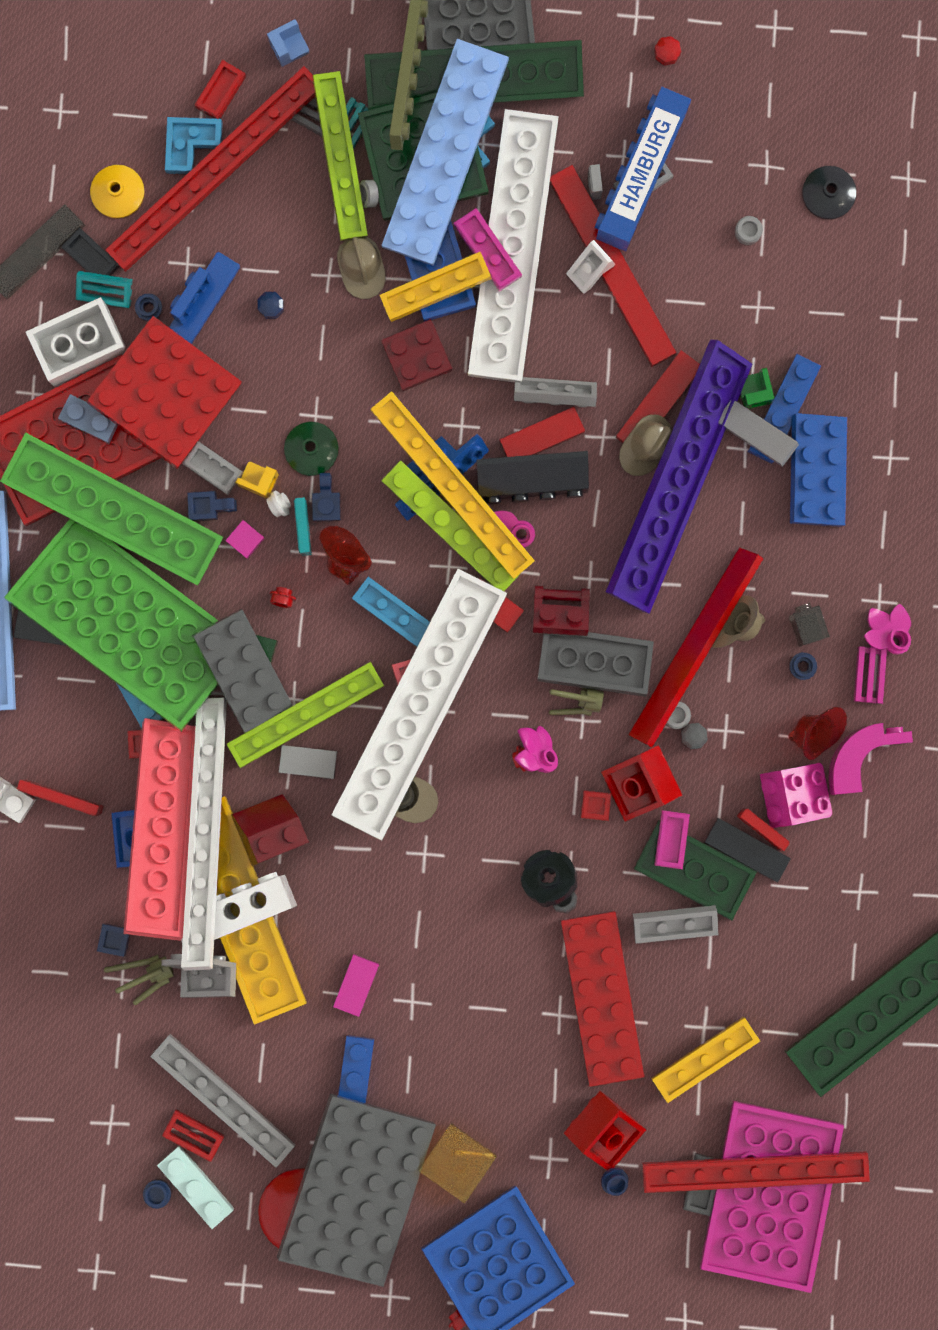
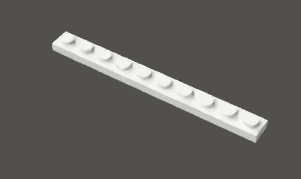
M208 698L196 713L181 968L184 971L210 970L213 968L227 708L225 698Z

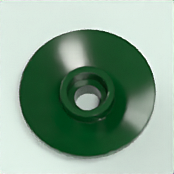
M318 422L299 424L290 431L285 440L284 453L286 460L296 472L302 475L317 476L319 473H325L334 465L338 457L339 447L336 436L327 426ZM314 443L316 445L315 450L312 452L307 451L306 445Z

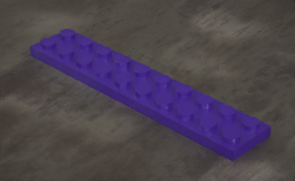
M710 339L606 589V593L644 613L650 614L726 430L724 424L734 401L737 402L753 365L718 340ZM730 402L723 423L720 424L719 420L721 418V415L725 407Z

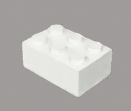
M101 297L26 331L47 380L55 388L121 354L123 355L127 350L111 313Z

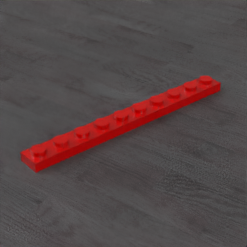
M303 66L106 249L107 253L125 272L315 97L313 75Z

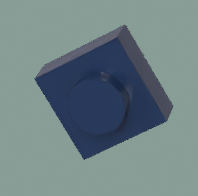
M106 923L102 924L97 952L125 957L130 935L123 934L124 927Z

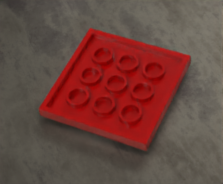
M152 316L88 399L87 403L178 469L240 387L242 381L156 317Z

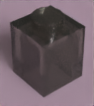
M808 603L794 608L796 613L790 615L789 618L799 647L830 637L820 605L811 607V604Z

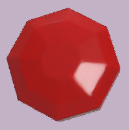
M672 36L660 38L654 48L656 61L664 66L675 64L681 55L680 42Z

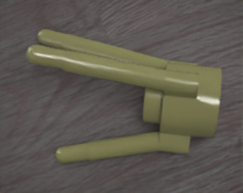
M582 688L584 690H581L580 694L551 689L549 691L551 695L578 700V706L582 708L550 710L549 714H583L591 716L592 712L600 713L604 692Z
M158 954L148 959L104 968V972L108 973L150 965L146 967L147 974L115 989V992L118 994L149 979L152 983L156 982L133 1001L134 1005L139 1004L161 986L170 983L169 978L174 976L171 967L161 966L162 960L167 959V957L159 958Z

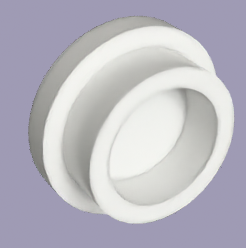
M276 490L271 492V496L266 499L271 512L276 517L281 515L287 516L289 514V507H291L289 499L284 493L280 494Z

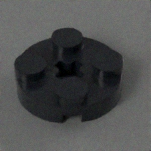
M542 850L528 858L523 866L525 869L521 876V885L527 896L542 907L557 905L565 901L577 888L576 869L570 858L564 853ZM547 872L551 875L556 874L554 881L551 883L542 882L545 879L544 874Z

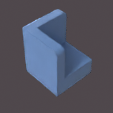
M292 20L267 33L269 44L282 67L309 53V48L300 33L296 20Z

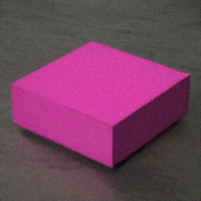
M242 520L226 539V542L248 559L265 538Z

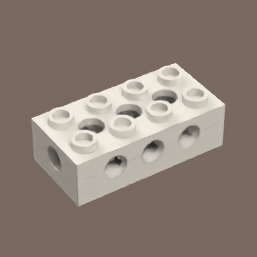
M277 872L258 878L259 884L252 887L251 883H246L232 889V896L226 898L225 893L217 895L214 940L297 906L286 876H278ZM258 892H262L266 896L265 906H260L257 903L256 895ZM232 903H236L240 908L238 917L234 916L230 911Z

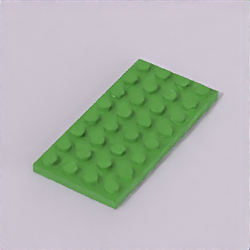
M72 519L68 520L4 597L6 601L180 731L185 728L218 686L192 637L196 632L218 620L110 539Z

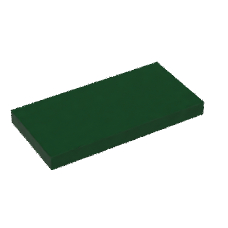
M658 820L633 869L703 906L715 905L718 914L732 921L757 871L687 835L683 869L655 866L660 820Z

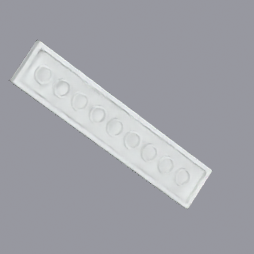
M505 109L489 227L521 272L522 277L500 292L491 279L480 284L468 376L508 382H522L559 116Z
M457 569L332 813L333 817L381 841L383 840L507 595L506 592Z

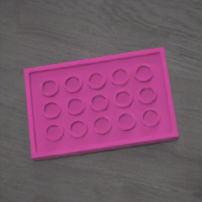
M733 1101L721 1159L839 1153L844 1125ZM833 1184L716 1189L700 1263L701 1270L811 1293Z

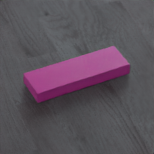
M477 208L454 222V227L472 253L475 254L481 251L491 275V281L499 292L522 277L521 272Z

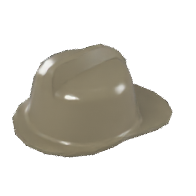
M353 237L350 240H345L339 247L337 259L347 291L360 299H370L378 295L386 281L378 246L368 237Z
M660 415L643 417L623 442L620 448L619 460L622 468L627 473L633 476H642L650 473L660 462L672 433L671 426L664 417Z
M748 595L741 596L712 647L722 648L736 640L743 642L755 638L765 622L764 616L759 612L758 603L755 598Z
M415 776L395 816L411 823H421L430 819L438 806V796L433 786Z

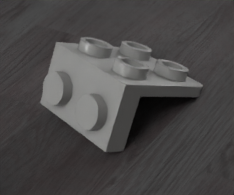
M171 954V959L162 960L161 966L181 969L180 997H235L236 963L226 961V956H213V968L210 970L184 971L181 968L182 954Z

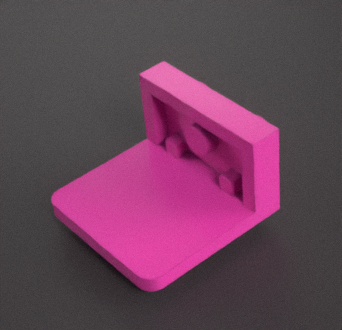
M821 763L760 774L770 827L792 826L831 817L832 808L824 768Z

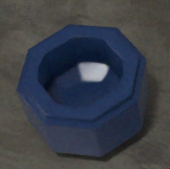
M264 292L258 298V311L266 319H277L284 312V301L276 292Z

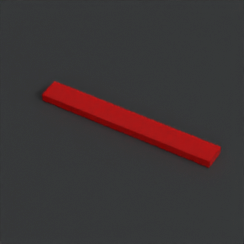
M573 165L550 176L549 183L585 248L594 240L616 264L603 273L601 277L651 367L676 355L673 345L620 250L596 239L598 229L594 227L600 214Z
M739 547L630 731L629 736L651 748L653 747L760 566L763 558L759 554Z
M866 1151L642 1163L644 1193L870 1182L869 1160Z

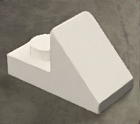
M593 240L566 274L584 294L593 287L603 273L616 264Z
M0 777V812L16 822L22 823L36 799L27 793L18 791L17 787Z

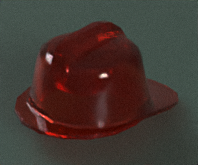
M329 526L320 532L319 540L327 554V569L333 576L342 579L345 584H352L361 572L367 571L372 566V560L365 552L354 534L338 526Z
M832 707L820 715H804L799 719L795 729L789 733L788 737L798 748L803 750L804 756L808 760H814L841 738L847 725L846 712L841 707Z

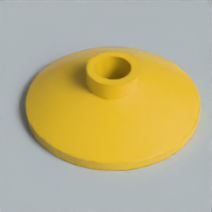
M111 165L99 171L94 177L90 188L91 199L96 209L103 215L115 219L125 218L135 213L141 206L145 194L144 184L140 176L133 169L124 165ZM119 185L120 190L118 192H112V186Z

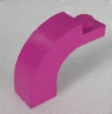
M883 723L862 727L847 736L836 749L830 762L828 774L830 795L862 792L861 765L866 755L874 748L882 745L912 743V731L903 732V727L886 728L887 734H884Z

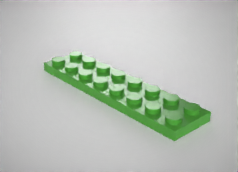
M28 433L24 434L0 480L5 485L197 586L224 538Z

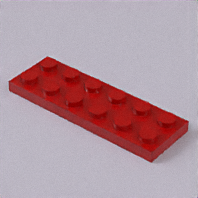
M611 911L560 920L589 1087L644 1078L616 912Z

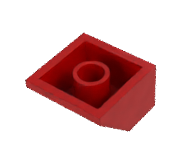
M659 745L601 772L625 822L682 796Z
M599 1091L578 1117L571 1122L564 1134L584 1155L604 1169L609 1170L620 1162L644 1134L646 1129L614 1100Z

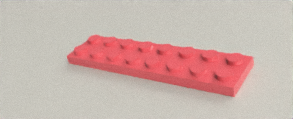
M145 718L142 722L123 934L181 941L183 938L196 726L186 725L180 731L166 721Z

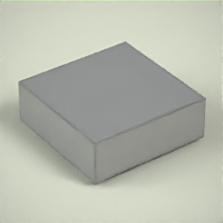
M600 164L590 165L587 174L590 197L592 200L601 199L603 190Z

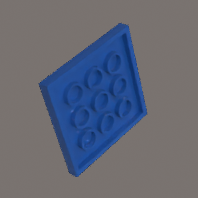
M515 1185L421 1247L422 1252L469 1330H509L575 1284Z

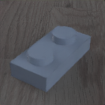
M71 394L58 417L60 421L108 444L118 425L98 412L86 401Z

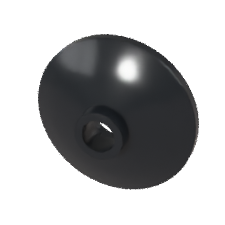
M823 166L815 169L808 175L803 184L802 197L805 206L813 215L822 219H836L845 215L852 208L856 199V186L852 177L845 170L836 166ZM827 186H833L836 192L829 193L826 189Z

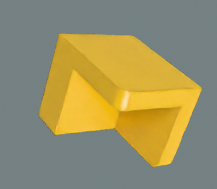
M248 462L242 477L237 478L235 483L239 487L267 499L279 474L277 470L268 466L264 468L253 462Z

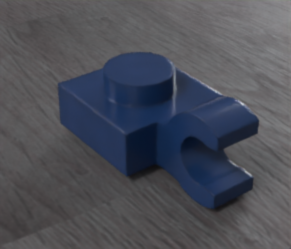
M319 473L320 493H312L313 521H341L340 493H332L331 473Z
M215 491L187 493L188 518L192 521L218 520L217 512L237 511V500H234V498L217 499Z

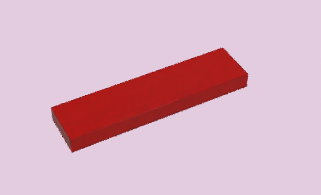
M681 350L615 438L623 443L636 424L645 416L660 415L665 418L693 381L700 364Z

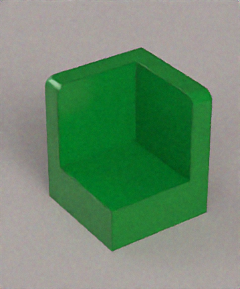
M767 368L761 369L759 373L748 375L740 396L743 406L747 409L769 405L774 400Z

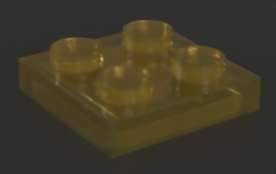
M450 1123L425 1159L419 1172L465 1203L497 1155Z

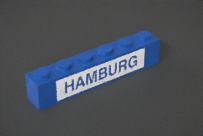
M661 87L658 96L652 95L646 109L651 112L647 119H641L636 132L640 137L637 143L631 142L626 157L630 158L627 166L621 165L615 179L619 182L616 190L611 189L605 204L609 206L606 214L600 213L594 228L598 229L597 240L625 252L627 251L691 102L690 98L664 87Z

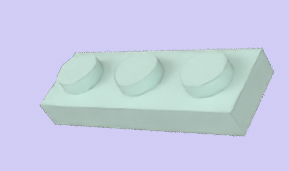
M180 1145L157 1165L211 1229L234 1210V1207Z

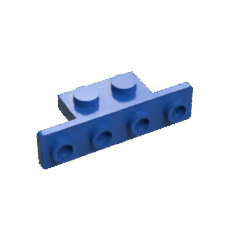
M217 252L206 270L199 267L196 273L192 272L185 282L186 288L182 295L178 294L171 303L170 309L172 310L170 313L174 320L169 328L192 344L236 276L240 265L222 253Z
M478 434L457 451L442 436L435 441L461 474L473 466L477 459H482L489 451ZM414 461L407 465L438 496L441 494ZM401 499L396 502V508L407 521L416 515Z

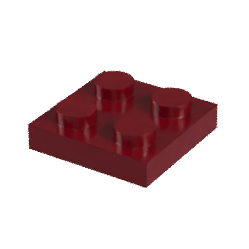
M431 319L381 340L402 392L452 371L451 364Z

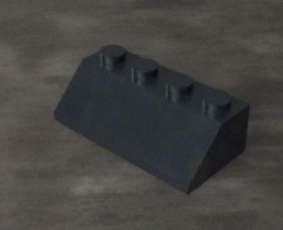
M588 451L477 459L476 462L478 494L485 500L487 505L499 504L501 499L512 498V502L529 501L528 497L539 496V500L556 499V495L566 494L567 498H580L589 489Z

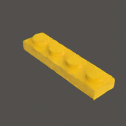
M480 251L381 294L380 297L390 321L393 322L492 278Z
M742 1017L651 1079L666 1102L669 1103L759 1043L760 1040L745 1017Z

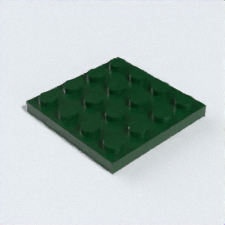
M437 92L413 98L412 115H407L406 122L410 123L409 139L404 140L402 150L391 149L389 135L394 104L358 113L373 179L378 188V200L384 221L392 218ZM478 146L457 202L489 194Z

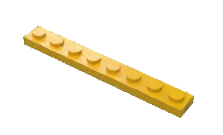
M392 391L371 408V412L512 579L516 578L535 561Z

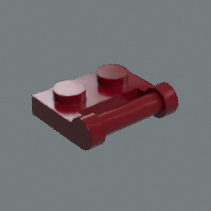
M535 586L533 633L588 636L590 589L581 588V591L543 589V586ZM543 599L579 601L580 606L549 605L542 603Z

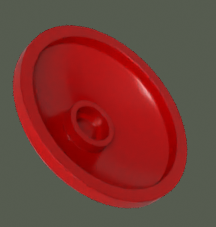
M305 1168L291 1169L279 1174L267 1185L261 1196L258 1209L259 1222L267 1239L277 1248H280Z

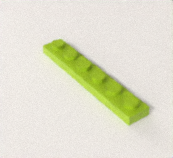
M340 71L315 74L312 78L340 241L350 240L353 237L364 238L368 234Z
M401 460L381 480L492 586L505 591L516 579H512L463 519Z
M369 662L227 743V746L239 767L242 768L384 687V684L372 663Z

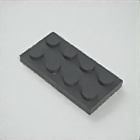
M242 609L192 635L244 733L293 706Z
M588 632V636L544 633L537 681L646 697L648 694L654 641Z

